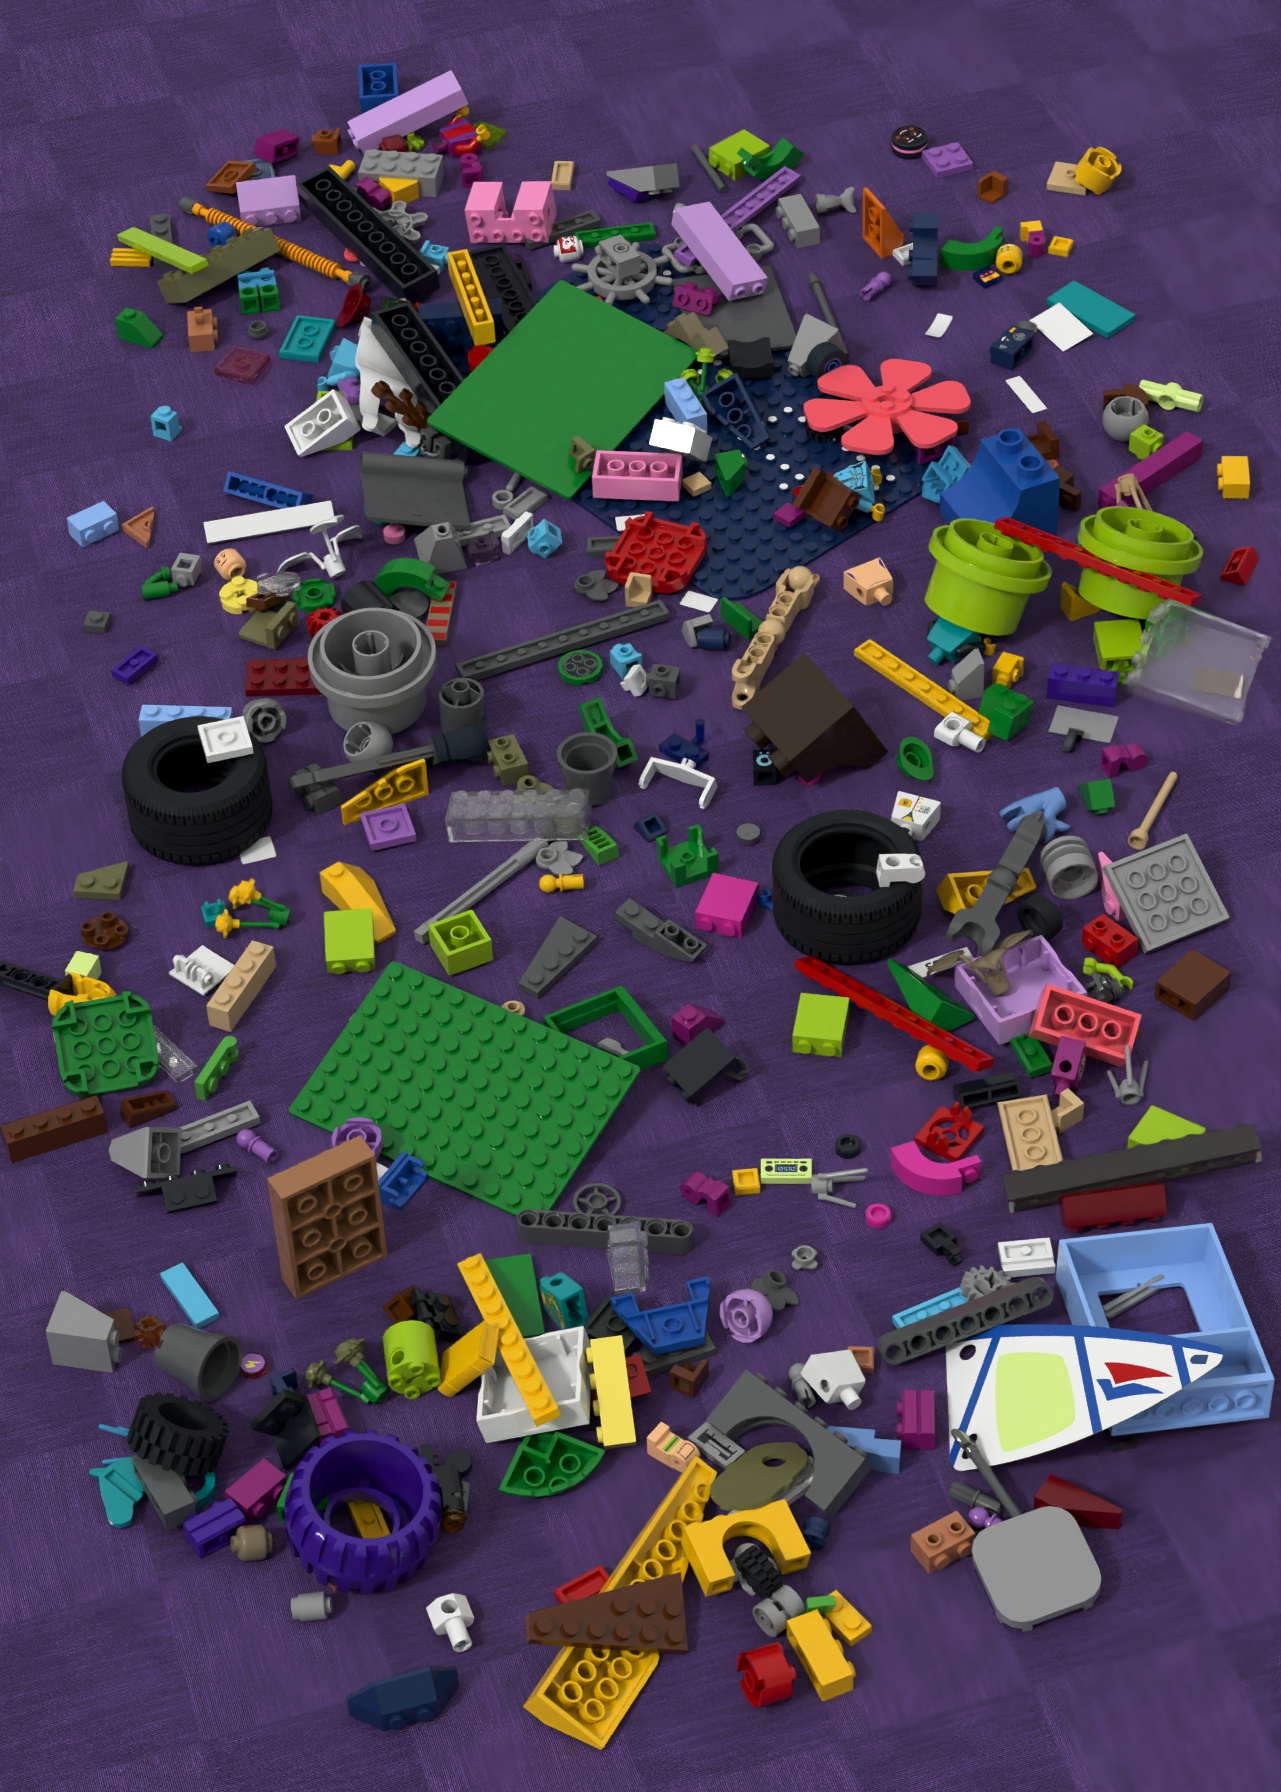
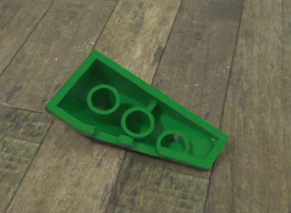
M889 958L887 964L913 1013L947 1032L974 1019L975 1015L956 1000L952 1001L944 996L945 993L927 983L926 979L906 965Z

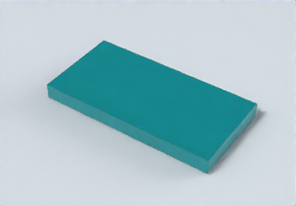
M1072 281L1046 299L1047 305L1053 307L1060 303L1083 325L1107 339L1134 322L1136 317L1132 312L1076 281Z

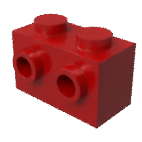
M1101 914L1084 926L1082 930V945L1088 951L1100 957L1105 963L1112 964L1117 969L1137 955L1138 938L1104 914Z

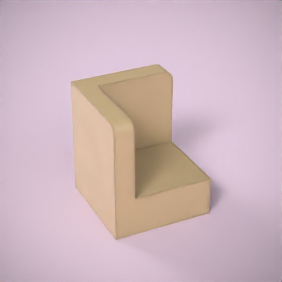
M630 572L625 584L626 606L635 608L650 603L653 596L652 576Z
M1068 1088L1060 1093L1059 1107L1051 1111L1055 1130L1062 1133L1083 1120L1084 1102Z

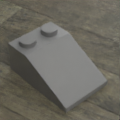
M677 163L607 171V176L639 192L648 191V195L672 192V188L680 187Z

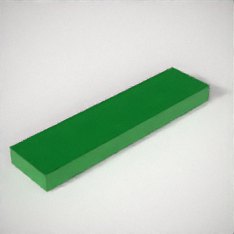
M653 222L574 232V236L582 241L583 249L594 248L599 245L600 241L620 234L630 243L656 240Z

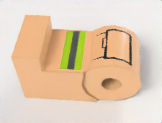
M660 1422L647 1437V1453L679 1472L683 1473L695 1456L700 1458V1452L694 1444L670 1432V1427L663 1422Z

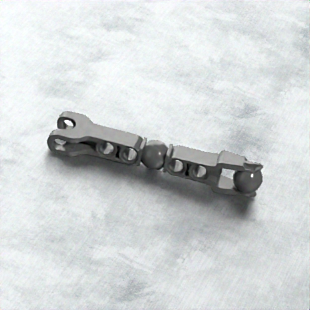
M1037 810L1030 815H1026L1018 822L1014 837L996 869L988 875L987 884L975 905L971 909H961L956 912L944 936L945 938L953 942L959 937L972 939L978 946L976 954L982 957L992 951L1000 935V929L995 923V919L1007 897L1015 891L1017 880L1036 844L1043 840L1046 835L1047 826L1043 811Z

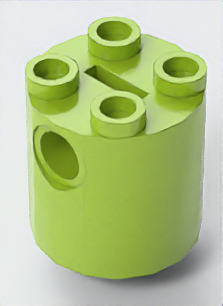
M409 1320L399 1322L388 1328L382 1338L388 1385L391 1389L404 1394L407 1399H416L420 1394L439 1386L441 1383L434 1330L431 1326L422 1321Z

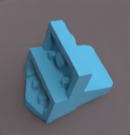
M948 445L939 463L933 461L930 463L922 477L924 481L922 485V498L940 504V493L954 485L969 470L971 465L956 447Z

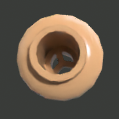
M230 548L221 551L214 561L215 569L228 581H231L233 577L243 576L246 571V561L235 549Z

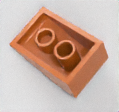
M866 187L863 188V239L881 259L893 256L894 249L903 246L905 242L904 235L900 232L886 208Z

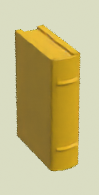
M484 1320L443 1352L440 1369L441 1383L437 1388L438 1391L445 1396L453 1397L494 1365L499 1335L498 1327L494 1328Z

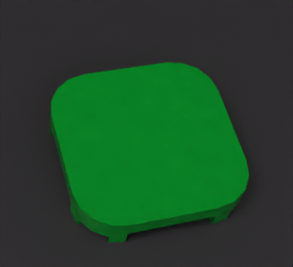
M122 991L123 995L78 1003H74L71 1000L64 1003V1006L56 1013L53 1018L52 1027L60 1075L64 1087L72 1095L86 1098L92 1095L103 1096L146 1087L155 1080L159 1072V1056L151 1010L148 1003L140 996L132 994V991Z

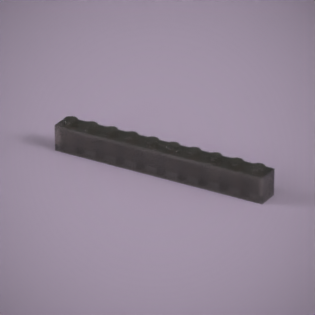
M1242 1123L1231 1128L1213 1129L1202 1134H1188L1182 1138L1172 1140L1164 1139L1158 1143L1139 1144L1129 1149H1115L1108 1153L1091 1154L1075 1160H1062L1051 1165H1037L1034 1168L1021 1171L1013 1170L1007 1174H1002L1009 1212L1014 1213L1058 1204V1195L1156 1181L1165 1182L1262 1162V1152L1255 1124Z

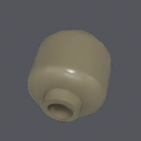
M263 1525L240 1526L236 1531V1535L231 1536V1551L236 1552L241 1561L264 1560L267 1554L272 1551L271 1532L267 1531Z

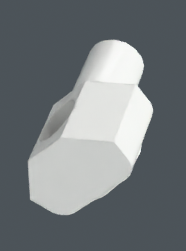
M951 712L934 731L935 738L951 746L962 744L977 753L983 750L986 743L983 737L971 732L973 726L971 721L954 712Z
M452 1593L435 1599L426 1610L436 1634L444 1635L448 1633L453 1649L456 1652H463L469 1649L472 1641L466 1627L472 1625L474 1616L466 1596Z

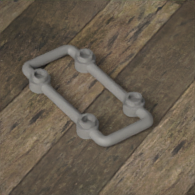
M752 223L745 224L735 231L734 234L741 240L744 233L752 231L764 244L762 246L750 244L746 247V250L757 262L762 257V254L774 249V243L758 225ZM677 237L674 243L667 244L662 248L663 255L668 256L669 262L678 272L690 273L694 271L697 274H706L707 271L699 261L688 267L687 265H682L679 260L673 257L674 254L671 251H675L685 244L681 237Z

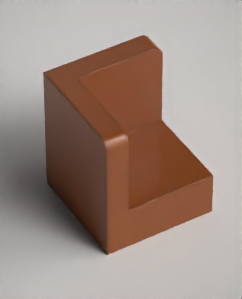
M993 170L978 180L977 197L990 204L996 203L1008 195L1009 178Z

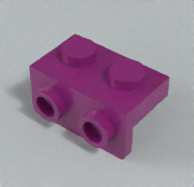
M692 282L676 286L673 300L674 307L709 316L711 315L713 304L721 303L723 294L716 293L714 288H697L698 284Z

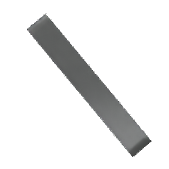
M525 1209L517 1215L518 1238L522 1242L529 1244L668 1254H687L694 1247L693 1226L685 1220Z
M1031 1277L888 1332L878 1339L877 1349L887 1363L899 1364L1042 1309L1053 1301V1291L1042 1278ZM1043 1288L1040 1295L1034 1296L1036 1290ZM1019 1298L1016 1304L1009 1305L1012 1299ZM995 1307L991 1314L985 1315L987 1309ZM970 1317L967 1323L960 1324L963 1318ZM946 1326L943 1332L936 1334V1330L939 1327ZM915 1336H921L918 1342L911 1343ZM897 1345L894 1351L887 1352L890 1346Z

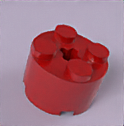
M770 1643L738 1655L736 1663L737 1672L742 1671L744 1680L740 1681V1685L746 1699L752 1706L757 1705V1708L792 1697V1682L796 1681L797 1676L793 1665L787 1664L781 1643Z

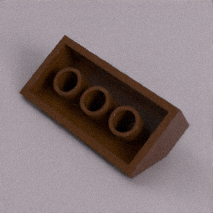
M95 1095L0 1125V1135L12 1163L108 1133L104 1111L98 1097Z

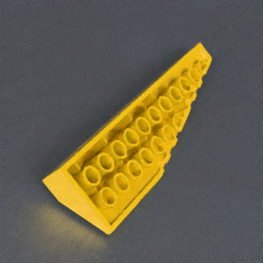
M697 1456L691 1460L598 1594L681 1572L683 1583L689 1564V1559L681 1544L684 1527L693 1522H702L705 1504L708 1502L711 1494L710 1487L717 1474L714 1469ZM563 1646L523 1707L544 1724L602 1750L657 1666L660 1657L659 1653Z

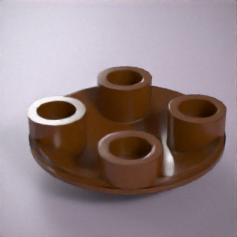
M110 911L103 912L101 916L83 922L81 925L82 940L85 944L95 949L108 950L116 948L123 944L129 935L127 924L115 917V914Z

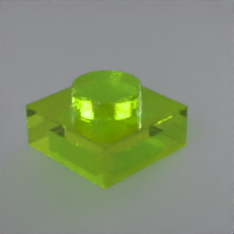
M1116 659L1111 671L1119 672V690L1121 683L1125 684L1127 671L1124 670L1125 661Z

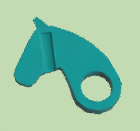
M131 1457L114 1462L106 1468H94L89 1471L90 1476L99 1479L101 1496L108 1521L116 1528H125L132 1523L134 1517L133 1509L144 1494H146L133 1471ZM187 1472L183 1473L184 1476L189 1475ZM197 1472L196 1476L203 1478L205 1485L200 1491L195 1493L198 1501L195 1510L209 1504L216 1494V1477L214 1472H207V1475H200Z

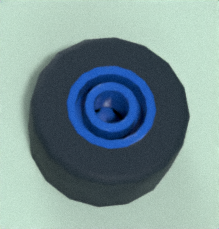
M822 342L816 345L809 353L806 361L807 370L817 380L826 373L847 365L845 353L831 342Z

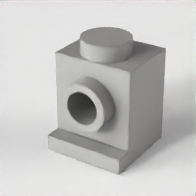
M179 553L171 568L173 583L177 582V585L180 587L194 586L198 576L203 573L201 557L199 555ZM185 563H191V566L188 567Z

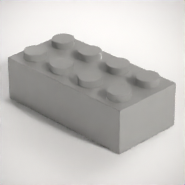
M366 149L358 171L359 181L365 177L372 178L375 183H379L380 177L418 180L419 196L437 198L444 177L443 155Z

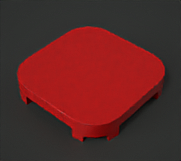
M645 511L644 516L634 519L629 517L625 521V530L613 550L606 552L605 562L608 576L613 581L625 585L630 572L651 575L653 592L666 594L677 592L688 584L706 554L707 539L705 532L700 528V524L692 522L690 526L655 519L653 512Z

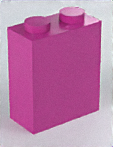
M713 873L695 911L696 929L742 938L757 904L758 882Z

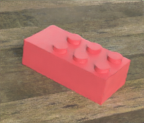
M1047 984L1040 993L1028 1037L1055 1046L1059 1045L1061 1036L1086 1042L1089 1057L1122 1068L1126 1064L1125 1046L1128 1045L1130 1047L1131 1054L1142 1015Z

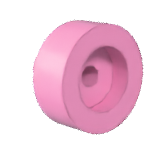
M389 523L383 530L384 540L389 544L402 543L406 538L405 528L398 523Z

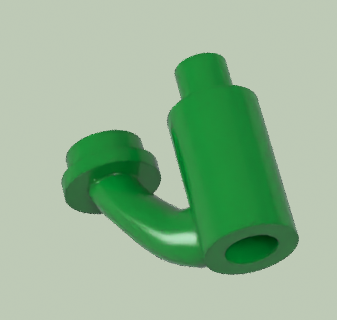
M161 566V571L152 575L141 585L144 600L170 596V592L178 591L177 582L168 584L167 580H171L169 567Z

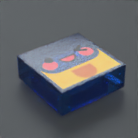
M990 266L974 272L973 280L986 289L1001 282V275Z

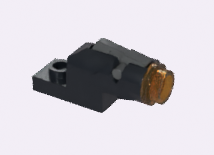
M432 1444L421 1445V1456H425L430 1462L432 1474H436L440 1485V1525L447 1532H458L463 1529L466 1522L470 1484L462 1480L461 1474L455 1465H439L438 1455H433Z

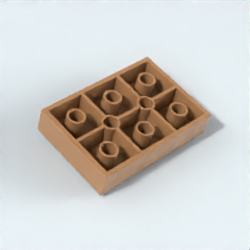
M361 1136L347 1140L332 1149L323 1151L319 1155L267 1178L282 1280L296 1300L388 1256L376 1157Z

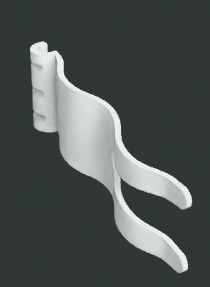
M364 317L358 333L359 342L356 350L355 366L360 371L359 405L360 413L363 416L362 427L371 432L374 431L378 421L380 399L371 392L376 382L380 380L385 381L390 386L393 394L402 402L403 400L399 397V393L403 388L408 389L413 394L411 402L414 407L417 406L418 399L371 332L372 319ZM395 413L397 425L405 433L406 444L409 447L417 448L420 443V433L417 427L406 425L402 421L404 415Z

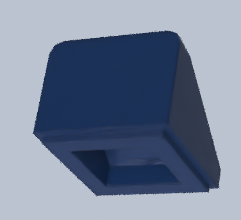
M657 812L642 818L633 826L647 842L668 832Z

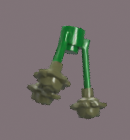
M353 1337L348 1340L346 1339L334 1351L337 1360L334 1362L335 1365L348 1362L353 1368L356 1367L367 1379L361 1386L363 1394L334 1380L333 1376L327 1374V1361L321 1360L320 1363H312L306 1371L305 1379L310 1382L308 1388L315 1389L322 1383L327 1386L331 1384L360 1399L366 1405L370 1401L376 1405L389 1391V1388L379 1380L365 1362L366 1358L362 1353L367 1344L363 1338L359 1340Z

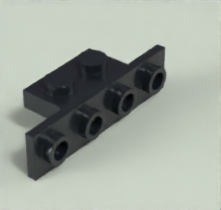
M230 1164L216 1166L215 1170L205 1172L204 1169L190 1172V1176L180 1178V1175H172L166 1177L164 1182L155 1183V1180L140 1183V1187H136V1194L139 1197L163 1192L167 1213L217 1203L213 1180L236 1176V1166L230 1167Z

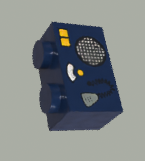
M1012 325L1007 331L1002 333L996 342L991 344L989 350L991 354L990 363L1012 371L1033 350L1034 333Z

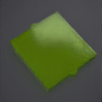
M480 120L473 125V128L477 130L483 124L490 132V138L482 140V147L491 149L496 143H500V140L507 134V130Z

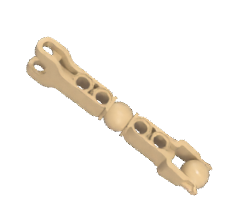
M796 566L792 569H786L776 582V597L769 608L766 620L759 625L758 633L754 636L743 658L737 659L732 668V680L736 681L732 694V706L734 708L743 710L741 707L759 692L761 681L774 658L778 645L785 639L786 632L789 630L800 609H805L809 606L814 594V588L820 581L819 574H813L810 569L804 566ZM742 694L748 696V699L744 701L739 700Z

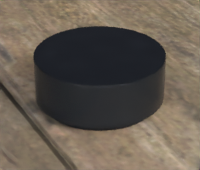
M851 1134L841 1135L835 1142L836 1154L844 1159L857 1157L860 1153V1140Z
M454 1451L445 1458V1465H455L462 1478L467 1476L472 1470L471 1457L466 1452Z

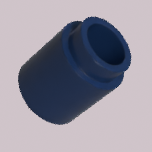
M704 627L703 630H698L697 645L699 648H703V650H726V646H730L731 635L730 632H727L726 628Z

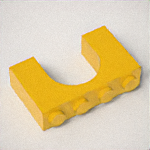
M785 1499L776 1502L771 1501L767 1505L756 1509L739 1510L737 1513L726 1516L718 1515L709 1521L693 1522L684 1527L681 1544L706 1597L732 1589L735 1574L723 1550V1544L733 1537L750 1536L763 1542L770 1550L781 1575L807 1568L811 1555Z

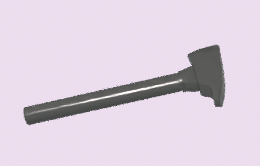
M952 1429V1436L973 1461L1012 1518L1022 1515L980 1454L976 1442L963 1431Z

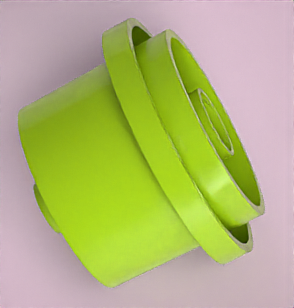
M1124 506L1102 508L1097 514L1085 517L1081 521L1077 535L1079 543L1099 558L1125 568L1152 574L1181 586L1184 574H1189L1199 569L1203 556V548L1194 540L1193 532L1187 526L1168 516L1140 508ZM1083 567L1078 592L1089 603L1103 610L1126 617L1146 619L1151 613L1158 615L1165 609L1166 604L1170 602V600L1157 597V594L1151 591H1141L1134 584H1124L1119 582L1118 578L1114 576H1104L1099 574L1098 570L1094 568Z
M963 518L953 520L950 525L937 527L933 531L928 545L930 553L937 561L924 597L927 606L945 620L975 632L998 636L1014 633L1030 594L1044 591L1050 581L1052 569L1044 559L1043 551L1034 544L1028 545L1020 542V539L1017 537L1002 535L1001 531L994 529V523Z

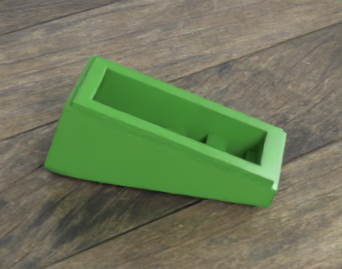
M594 826L590 830L576 836L598 866L619 857V846L598 826Z

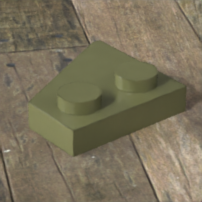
M125 861L78 874L73 890L74 898L121 900L130 869L129 862Z

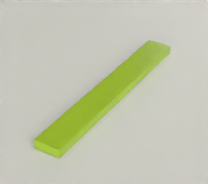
M132 227L117 234L120 242L191 274L209 266L206 258L138 228Z

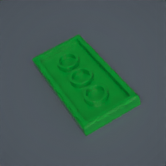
M531 1253L484 1260L523 1339L545 1334Z

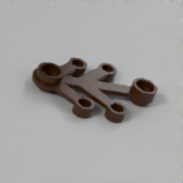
M380 380L374 384L371 389L373 395L382 400L386 397L389 398L385 405L386 409L392 413L404 415L402 421L406 425L420 428V431L421 428L431 427L427 424L429 416L421 402L416 407L412 404L413 394L406 388L402 389L399 393V397L403 400L402 402L389 391L390 386L385 381Z

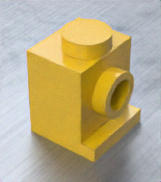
M1002 652L992 669V685L994 683L1003 684L1010 689L1013 682H1017L1019 677L1023 676L1024 658Z

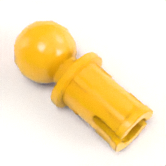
M561 873L559 878H555L553 875L547 874L540 878L539 886L545 893L553 892L556 888H560V892L569 889H584V875H562Z

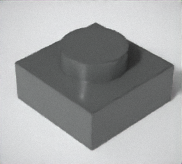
M88 611L83 624L84 632L105 634L111 621L110 612Z

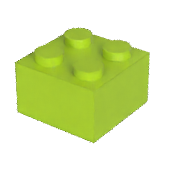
M472 909L428 925L430 946L449 976L493 960L492 940Z

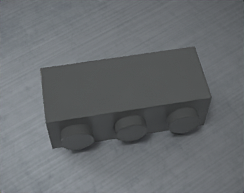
M138 1453L131 1456L133 1471L167 1531L186 1522L188 1517L196 1514L195 1506L198 1505V1501L192 1490L188 1491L185 1487L187 1482L184 1475L176 1474L175 1470L169 1469V1472L162 1470V1466L158 1464L153 1466L148 1463L149 1460L147 1458L142 1460L138 1457Z

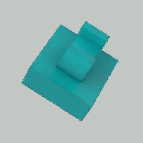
M220 898L217 899L216 903L208 904V901H206L203 906H200L206 929L216 927L217 915L223 914L226 909L224 901H221Z

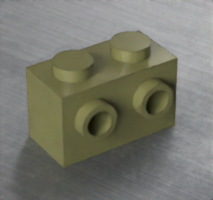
M514 734L488 740L486 759L488 764L493 765V774L496 779H500L503 787L516 784L522 776L529 775L528 762Z

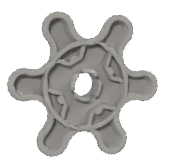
M404 201L394 202L388 211H379L372 207L408 243L417 244L421 235L414 228L427 223L428 215L426 213H406L407 204Z

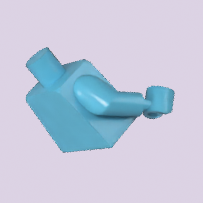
M343 338L340 346L333 348V351L330 352L333 362L327 375L328 379L326 377H319L317 381L318 391H329V385H338L339 378L354 377L360 379V371L355 366L358 344Z

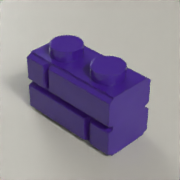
M229 1498L225 1501L215 1502L210 1509L201 1514L191 1515L182 1524L186 1540L193 1547L199 1558H202L230 1543L231 1536L236 1535L238 1527L247 1526V1521L232 1498Z

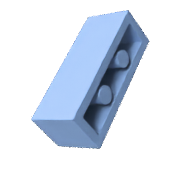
M684 377L664 382L665 403L675 420L681 423V425L683 422L693 423L695 426L707 431V413Z

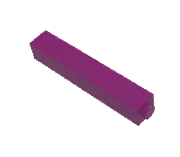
M1186 431L1100 488L1098 506L1105 508L1116 505L1114 485L1118 484L1117 479L1126 474H1134L1137 477L1138 484L1144 495H1146L1202 457L1203 440ZM1121 492V500L1128 501L1130 505L1135 502L1132 495L1125 496Z

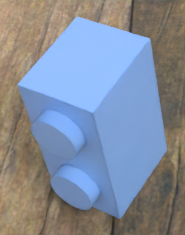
M104 501L67 517L69 535L82 548L119 531L117 513Z

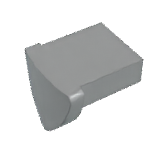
M710 614L687 620L683 623L682 635L690 648L697 646L696 637L698 630H703L704 627L712 628L713 620Z

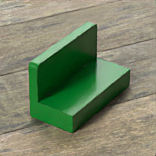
M725 597L720 599L721 619L747 640L754 638L762 621L739 602L733 604Z

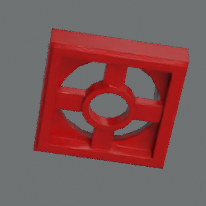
M956 1102L950 1110L940 1106L914 1137V1141L917 1145L955 1162L961 1160L984 1133V1126L972 1121V1112L968 1106L961 1112L960 1103ZM944 1121L954 1123L951 1128L942 1129L936 1126ZM962 1127L968 1132L967 1140L959 1137L958 1132ZM952 1133L956 1136V1138L952 1141H948L946 1135L944 1134Z

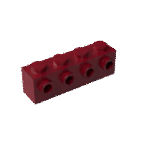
M1159 1181L1058 1195L1061 1225L1066 1229L1069 1228L1070 1232L1083 1231L1085 1226L1094 1225L1095 1228L1110 1227L1111 1222L1120 1221V1225L1134 1224L1135 1219L1145 1218V1221H1157L1161 1219L1160 1216L1168 1215L1165 1187Z

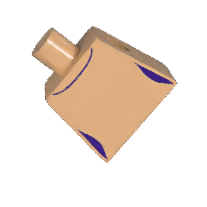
M879 557L844 571L843 588L864 605L869 606L880 602L883 606H886L892 601L893 578Z

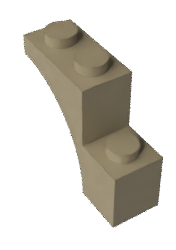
M685 312L682 313L675 320L666 325L667 329L663 331V333L672 338L686 342L697 351H700V348H711L716 356L729 348L717 327L715 326L710 330L707 327L704 328L695 312L688 315Z

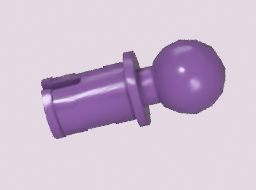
M887 272L878 273L876 278H872L870 283L860 290V296L862 297L868 293L863 298L868 301L876 293L882 292L891 283L890 274Z
M243 1129L237 1134V1143L240 1147L248 1148L250 1154H256L268 1164L275 1162L279 1154L278 1150L265 1143L261 1136L256 1137L255 1133L250 1129Z
M975 1507L968 1514V1521L974 1528H987L1003 1521L998 1518L997 1514L989 1517L988 1511L983 1507Z

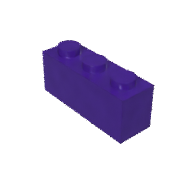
M1052 663L1048 676L1047 698L1115 707L1118 695L1119 672Z

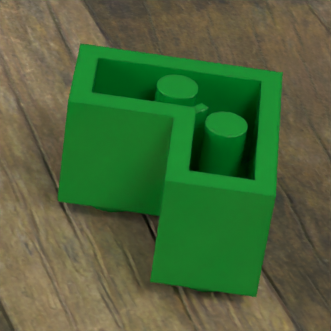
M994 683L984 691L978 714L990 719L987 732L1008 741L1028 725L1034 701L1028 699L1023 694L1008 689L1003 684Z

